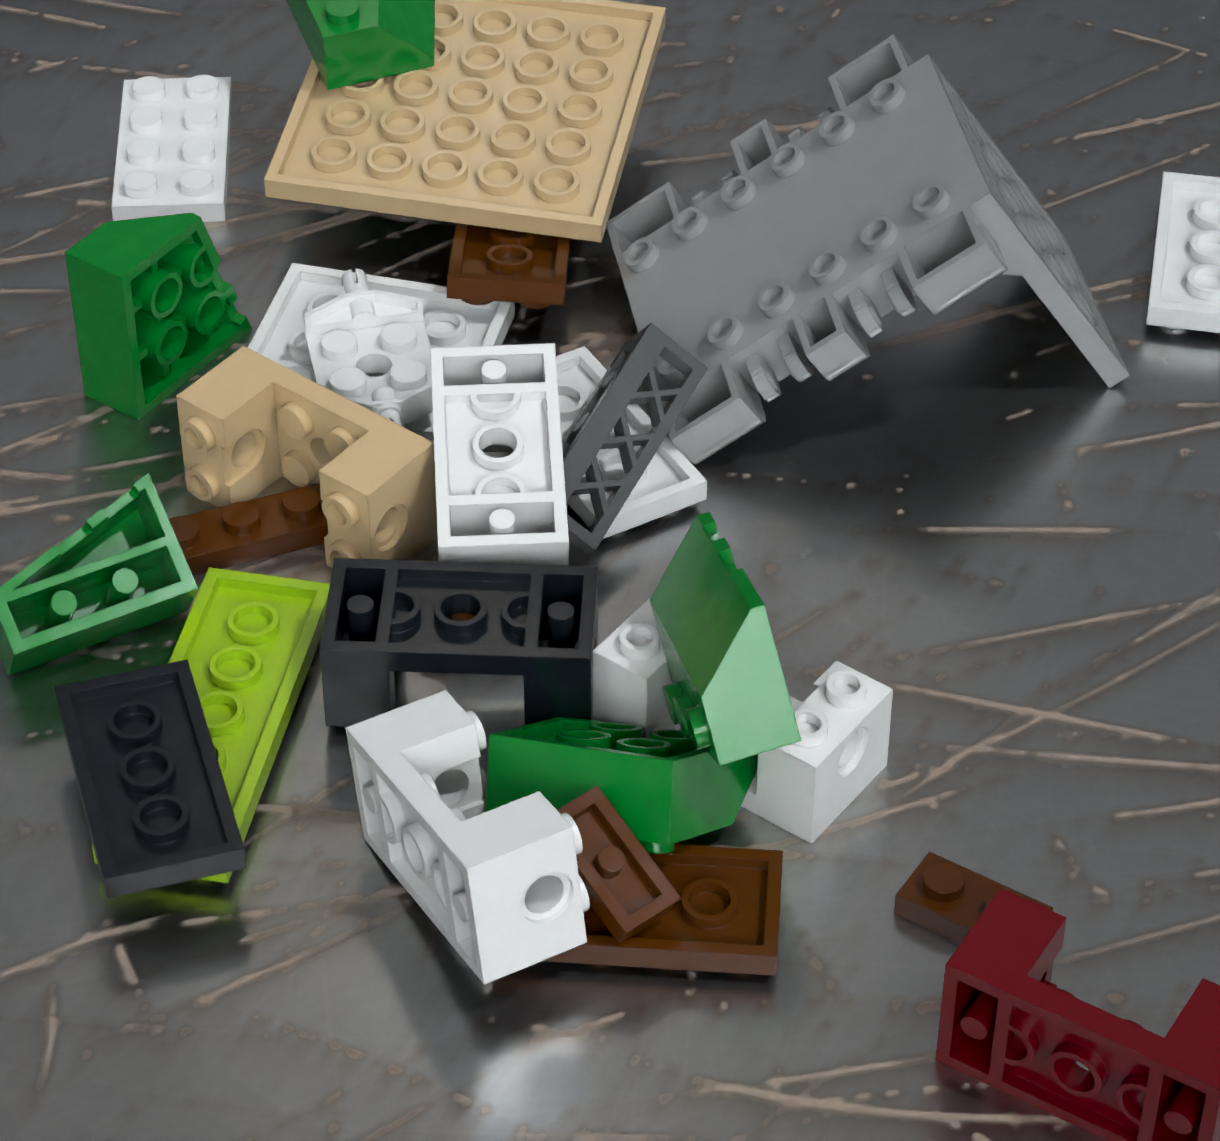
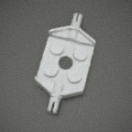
M355 268V283L352 269L344 272L341 278L345 289L344 294L304 313L305 337L315 382L405 428V424L433 412L431 346L424 323L423 300L417 297L369 290L366 273L361 269ZM369 373H383V374H384V375L376 376V377L366 376V374H369Z

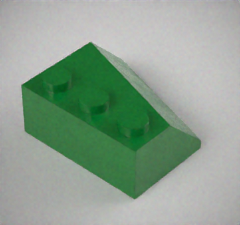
M286 0L327 90L434 66L435 0Z
M184 213L105 222L65 252L84 395L138 421L252 329L248 318L238 313L233 304L238 297L232 284L223 281L220 276L218 267L221 260L201 217L198 215Z
M710 512L695 517L653 592L650 603L673 682L662 686L671 720L674 725L680 724L685 737L691 736L696 750L704 748L721 766L802 740L765 605L744 569H737L731 547L725 537L718 538L715 520Z
M556 717L489 734L485 812L538 791L557 810L598 786L647 853H670L674 851L675 843L734 823L757 772L758 754L720 766L704 748L696 750L691 736L685 737L681 729L654 730L649 732V738H644V727L636 723Z

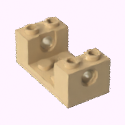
M242 346L176 395L187 491L191 492L198 499L209 502L217 507L251 500L281 476L298 487L320 483L321 500H323L322 510L327 518L328 535L324 537L326 566L332 569L334 558L412 560L438 538L434 442L245 346Z

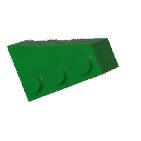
M149 472L135 482L132 488L104 510L100 509L87 519L85 525L58 546H52L0 586V659L7 676L189 610L197 593L198 586Z

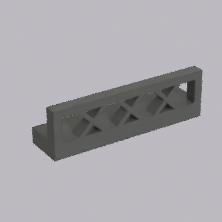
M652 323L624 343L562 440L566 503L573 495L590 494L596 518L588 531L567 515L569 542L587 556L599 546L708 367ZM659 355L685 375L676 389L659 390L653 364ZM642 383L643 391L636 392ZM662 401H669L663 409ZM647 403L652 429L647 434L631 435L625 409L629 404ZM614 428L615 437H608ZM634 446H641L635 454ZM618 448L624 474L621 479L602 481L596 455L602 449ZM585 474L587 483H579ZM613 491L607 500L605 492Z

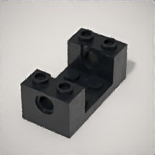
M334 558L320 644L326 726L348 727L395 709L394 671L519 675L524 678L525 725L556 717L592 720V651L598 646V566ZM457 613H467L475 616L466 621L449 619L451 615Z

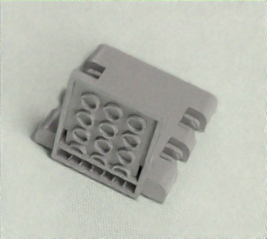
M894 34L827 77L840 111L835 112L831 107L823 110L818 114L820 124L810 131L806 132L801 127H797L788 133L787 136L790 143L786 144L765 118L730 141L741 175L735 170H731L722 176L723 187L718 191L710 194L702 189L692 196L691 199L694 206L690 207L668 181L607 222V230L638 333L652 323L708 367L668 432L670 441L695 465L766 422V415L759 394L767 402H771L779 397L782 392L778 382L790 374L796 380L802 382L813 375L812 363L828 381H832L870 357V351L862 329L873 338L884 331L885 327L881 318L894 309L903 317L917 310L913 298L916 295L919 296L934 315H937L1000 275H1015L1025 278L1038 298L1045 304L1109 388L1130 376L1064 234L931 57L927 54L914 62ZM660 355L653 364L659 390L676 389L685 376ZM662 401L663 409L669 401Z

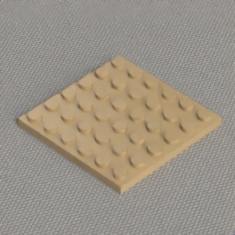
M435 0L434 66L327 90L312 58L265 175V197L602 243L665 29L666 7L612 0Z

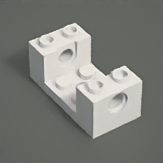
M555 343L430 348L439 561L569 566V535ZM513 451L510 455L501 458L490 457L483 453Z
M649 598L592 651L593 720L640 724L644 727V738H649V732L654 730L681 729L680 724H673L663 694L662 686L673 682ZM836 660L813 683V693L804 702L790 696L802 741L758 754L757 772L741 807L812 844L887 766L893 689Z
M444 690L345 727L365 841L484 985L587 943L583 912L589 910L590 900L585 884L578 873L576 855L582 853L583 850L579 829L568 813L560 814L540 791L485 812L487 774L479 766L478 758L481 757L480 751L486 748L487 742L483 726L478 716L472 710L466 712Z

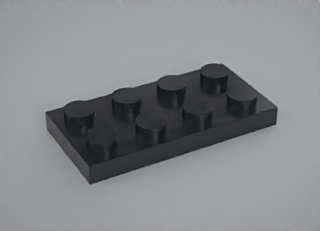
M188 659L55 687L57 706L107 899L247 868L244 845Z

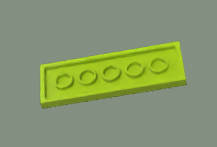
M209 567L168 663L188 659L241 839L244 843L322 636L330 583ZM92 843L91 845H92L94 863H95V864H98L97 858H96V854H95V850H94L93 843ZM233 871L199 879L229 883Z

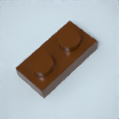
M598 786L557 809L560 814L568 813L579 829L583 844L582 853L576 855L579 876L587 889L591 907L619 944L674 910L681 897Z
M929 851L895 895L894 914L960 944L1000 888L1028 901L1037 902L1053 911V907Z

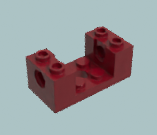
M1000 888L945 964L935 1060L1106 1141H1220V985L1203 978L1165 1038L1144 1029L1134 1021L1119 1018L1086 1003L1071 993L1057 988L1056 984L1051 983L1053 961L1063 947L1067 917L1055 913L1037 902L1028 901ZM1077 1061L1082 1063L1085 1067H1087L1088 1070L1080 1067L1077 1064Z

